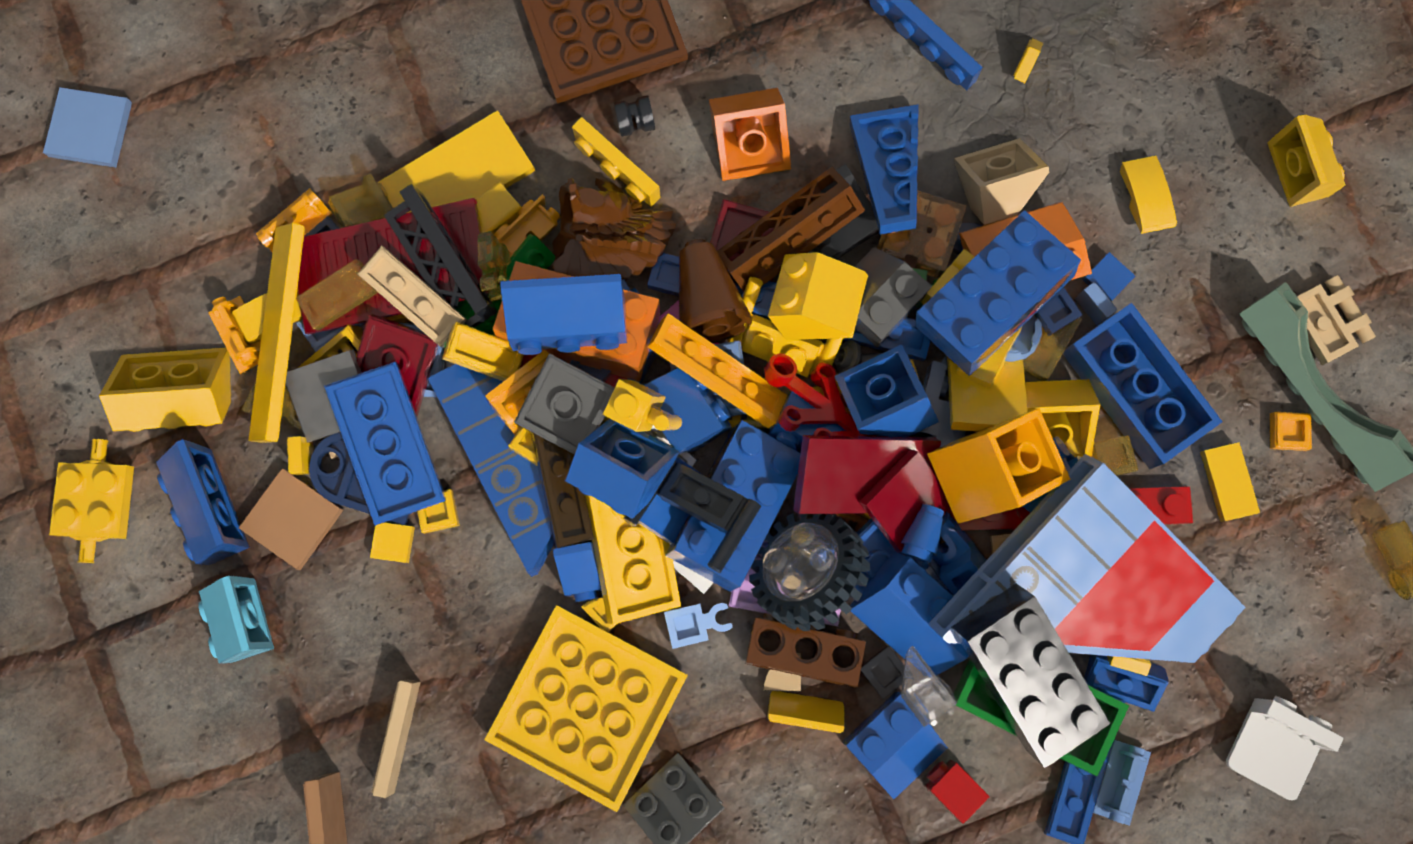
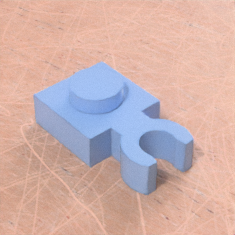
M700 604L664 612L672 649L709 640L706 629L713 628L719 632L730 630L732 623L720 625L715 620V615L718 611L728 609L727 604H716L710 609L709 613L705 614L702 613Z

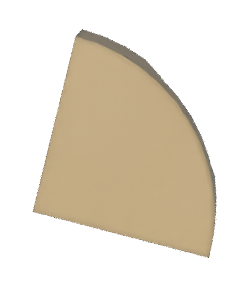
M770 669L765 678L764 690L801 691V676Z

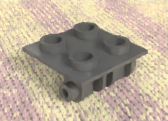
M679 753L623 805L653 844H688L725 809L718 796L708 789Z

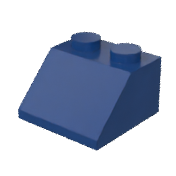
M902 344L835 376L860 434L908 437L939 422Z
M679 368L644 385L666 396L661 407L662 410L671 415H678L681 418L682 425L679 429L662 431L671 446L678 450L679 453L698 451L732 428L728 421L730 413L720 399L715 400L706 386Z
M609 419L578 444L565 481L577 487L583 494L592 496L607 504L615 512L633 519L650 502L676 460L679 451L644 431L635 432Z
M897 691L842 741L893 800L948 749L928 721L902 693Z

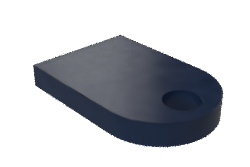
M341 432L328 436L318 444L310 459L309 473L313 486L322 497L333 503L370 514ZM330 452L335 453L340 460L338 469L333 473L325 472L321 466L323 456ZM411 513L390 521L407 525Z

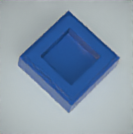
M1109 252L1092 269V274L1086 275L1082 280L1088 286L1093 282L1096 283L1112 301L1135 278V275Z

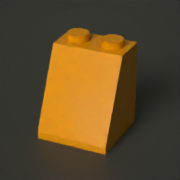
M1039 408L955 440L927 454L957 523L1019 508L1071 480Z

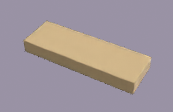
M383 246L378 249L358 273L361 278L440 347L444 348L447 344L452 325L455 322L464 324L467 321L461 313Z
M407 679L400 680L397 683L372 788L373 796L387 798L395 793L420 682Z

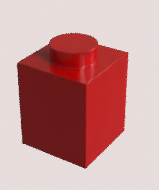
M951 759L946 764L943 761L939 762L927 775L930 781L925 787L962 824L990 797Z

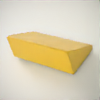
M775 690L771 691L767 718L770 722L835 733L844 732V704L842 702Z

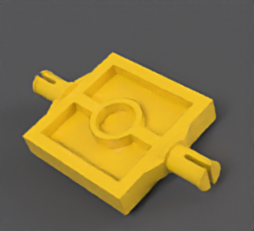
M92 439L90 460L80 463H58L49 535L71 537L79 540L78 563H95L96 542L109 538L126 539L134 467L114 465L106 462L109 441L104 439Z

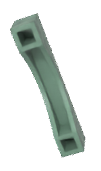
M1286 282L1239 313L1243 318L1242 324L1245 330L1252 337L1259 339L1265 347L1264 353L1267 359L1274 366H1279L1285 373L1289 388L1296 395H1301L1309 405L1308 409L1312 418L1318 424H1323L1332 435L1331 441L1334 447L1341 454H1346L1352 461L1354 472L1362 483L1369 484L1374 492L1413 473V447L1399 429L1380 424L1358 413L1343 402L1327 385L1316 367L1310 350L1307 332L1308 310Z

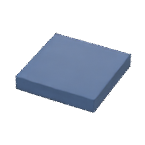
M59 87L43 153L52 158L116 168L132 102L125 97Z

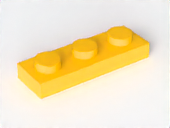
M583 117L572 126L576 147L585 156L590 157L593 155L601 162L600 168L608 177L613 180L618 177L626 184L625 190L632 198L640 203L645 201L650 207L661 198L659 185Z

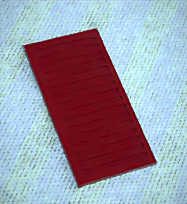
M470 198L432 207L486 294H492L477 200ZM412 212L406 213L397 219L403 230L416 232L418 221ZM386 218L304 237L298 293L305 334H313L367 322L368 315L371 314L383 318L402 314L358 275L360 270L381 246L389 250L425 282ZM408 236V238L410 239L411 243L413 244V242H414V237H409V236ZM422 239L419 250L421 259L434 262L437 251L429 240ZM426 266L432 274L433 267ZM440 269L438 286L442 290L453 292L455 280L448 270ZM445 296L448 302L451 303L452 297Z

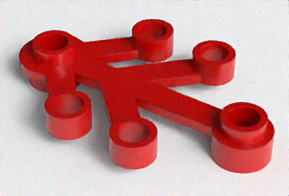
M775 354L765 366L764 374L768 384L777 388L786 386L816 408L799 409L792 405L785 407L778 417V422L786 431H796L801 424H838L847 431L831 432L826 428H818L812 435L888 437L859 433L853 417L845 411L844 405L847 408L848 406L843 394L840 396L835 381L836 371L831 365L819 363L811 373L813 383L822 388L824 396L795 376L797 365L791 357L785 354Z

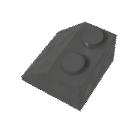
M873 247L855 266L865 271L868 275L855 328L878 348L922 302L932 286L906 262Z

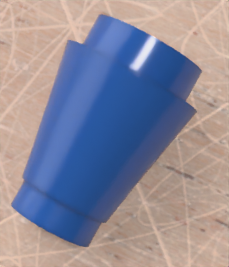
M922 504L921 510L901 541L904 545L901 553L918 561L931 563L933 555L937 556L944 511L931 505Z

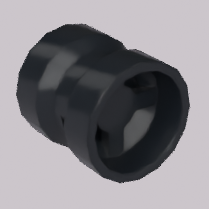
M648 95L638 97L635 102L627 103L624 100L614 102L621 137L632 135L635 130L642 129L645 132L655 130Z

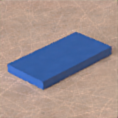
M397 362L324 386L375 526L446 501Z

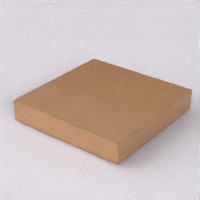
M282 468L242 522L239 529L295 569L301 570L344 510L322 497L315 489L295 475L290 474L288 470Z
M340 772L324 774L305 781L303 787L309 844H347Z

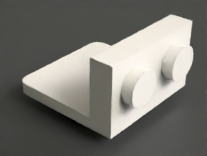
M1277 696L1273 700L1255 698L1226 758V765L1231 770L1288 800H1295L1299 796L1319 750L1325 749L1338 752L1344 738L1330 731L1333 725L1313 715H1309L1306 718L1296 713L1297 706Z

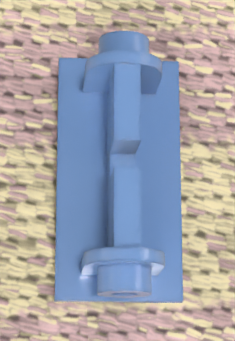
M1114 740L1093 813L1130 826L1151 752Z

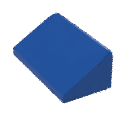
M1090 655L1084 676L1087 685L1111 697L1153 712L1169 683L1165 668L1151 663L1149 673L1145 676L1110 666L1107 656Z

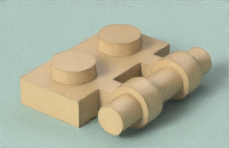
M1339 275L1325 282L1332 295L1328 296L1320 284L1297 296L1308 310L1307 332L1309 345L1321 365L1359 346L1352 335L1353 332L1357 334L1362 344L1376 337L1369 326L1372 321L1367 313H1361L1352 298L1355 295L1350 286L1345 287ZM1334 305H1339L1349 321L1345 324Z

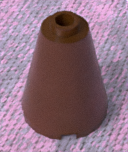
M695 239L687 242L685 248L679 252V321L702 337H707V340L711 343H717L746 331L744 324L748 323L751 326V314L715 246L704 239Z

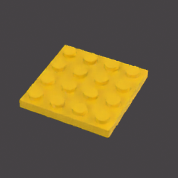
M556 605L484 740L617 812L688 674Z

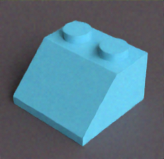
M226 576L199 591L201 597L199 612L203 621L208 623L211 637L208 639L209 649L213 657L218 659L219 664L233 663L274 649L254 578Z

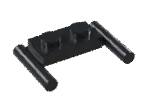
M674 461L650 502L633 519L625 515L623 520L636 527L655 496H660L663 501L726 534L707 564L714 571L721 573L759 512L761 505Z

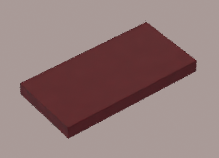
M803 435L793 510L799 514L867 513L859 501L910 449L920 453L936 476L927 454L940 448L941 440L931 437Z

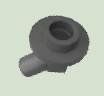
M848 340L840 346L834 361L837 371L842 373L884 352L862 354L861 345L855 341Z

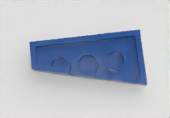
M919 104L850 116L849 125L879 234L916 229Z

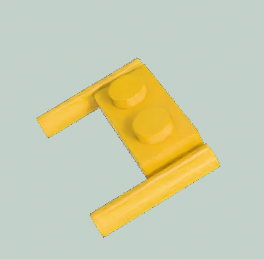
M750 277L742 299L751 314L752 324L750 326L748 323H745L746 331L727 339V342L741 341L742 351L768 362L775 354H785L795 361L797 374L808 377L819 363H827L832 366L843 338L827 339L825 344L817 339L786 340L772 321L752 314L763 282L756 277Z

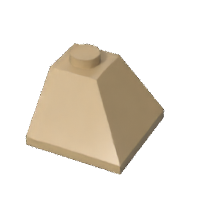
M1020 138L954 158L970 208L984 225L1018 215L1049 174V166Z

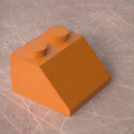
M778 88L709 99L713 134L722 181L791 169L785 103Z

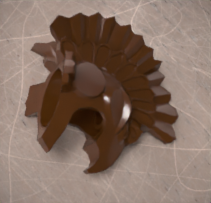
M573 178L568 179V182L562 185L559 191L561 231L552 243L553 254L555 255V262L552 265L553 271L574 277L621 274V279H624L626 282L631 276L640 275L644 267H654L658 257L663 255L665 246L668 245L669 239L674 233L676 223L671 220L673 211L667 209L655 212L650 209L641 210L642 204L632 197L628 198L617 185L606 179L596 178L595 185L600 191L592 188H583L578 186Z

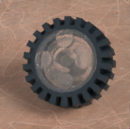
M792 513L786 516L789 524L787 527L778 521L774 525L778 533L774 537L768 533L764 540L768 543V546L766 548L760 547L757 555L761 560H754L750 567L756 572L749 575V582L755 586L751 591L753 596L758 599L757 603L787 627L794 630L798 627L802 631H810L812 625L819 630L825 628L824 618L832 624L839 621L836 610L840 609L846 615L852 610L846 603L849 597L857 602L859 601L862 594L855 586L866 587L868 578L861 572L870 571V563L865 559V557L869 556L868 549L863 545L864 541L836 514H801L800 520Z

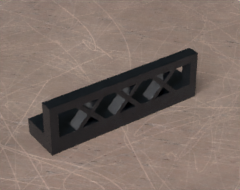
M413 184L405 187L400 191L405 201L384 214L426 284L447 302L448 300L445 296L452 297L449 304L456 310L459 299L468 301L475 315L469 318L463 325L475 328L498 311L425 195ZM411 210L418 221L416 232L403 230L397 219ZM408 236H409V237H414V242H413V244L411 243V241H410V239L408 238ZM422 239L429 240L437 251L434 262L421 259L419 250ZM426 266L433 267L432 274ZM440 269L448 270L455 280L453 292L442 290L438 286Z

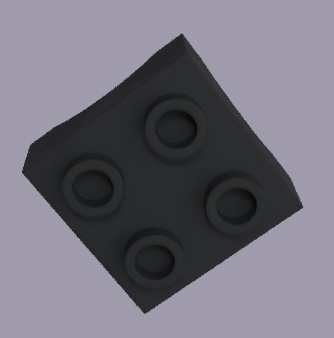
M846 164L836 171L850 184L865 211L812 249L813 252L821 253L836 260L879 232L871 202L861 190ZM832 182L821 190V193H826L837 184ZM804 206L795 209L791 215H796Z

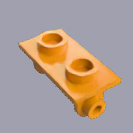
M309 188L268 224L262 227L256 235L273 252L276 227L290 223L300 224L305 228V236L327 216L330 217L333 213Z
M543 194L535 202L533 200L526 202L518 212L519 217L510 225L507 223L502 225L495 232L492 238V248L495 256L503 251L500 255L501 258L508 260L530 233L541 241L558 225L557 220L561 217L554 208L545 209V196Z
M238 296L230 301H227L226 297H219L212 301L214 307L208 313L238 372L242 374L258 365L261 340L247 345L232 316V311L245 304L242 297Z

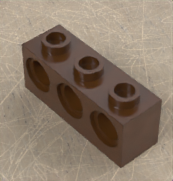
M763 613L762 619L755 617L753 621L745 664L854 688L858 687L866 641L857 640L858 633L843 629H836L835 635L820 632L821 629L817 630L812 625L810 631H802L798 627L794 630L779 622L771 614ZM771 631L777 635L779 646L775 651L768 652L760 647L758 639L761 633ZM808 639L814 644L815 654L812 659L804 660L797 655L795 646L798 640ZM836 647H844L850 652L851 663L847 668H841L834 663L832 654Z

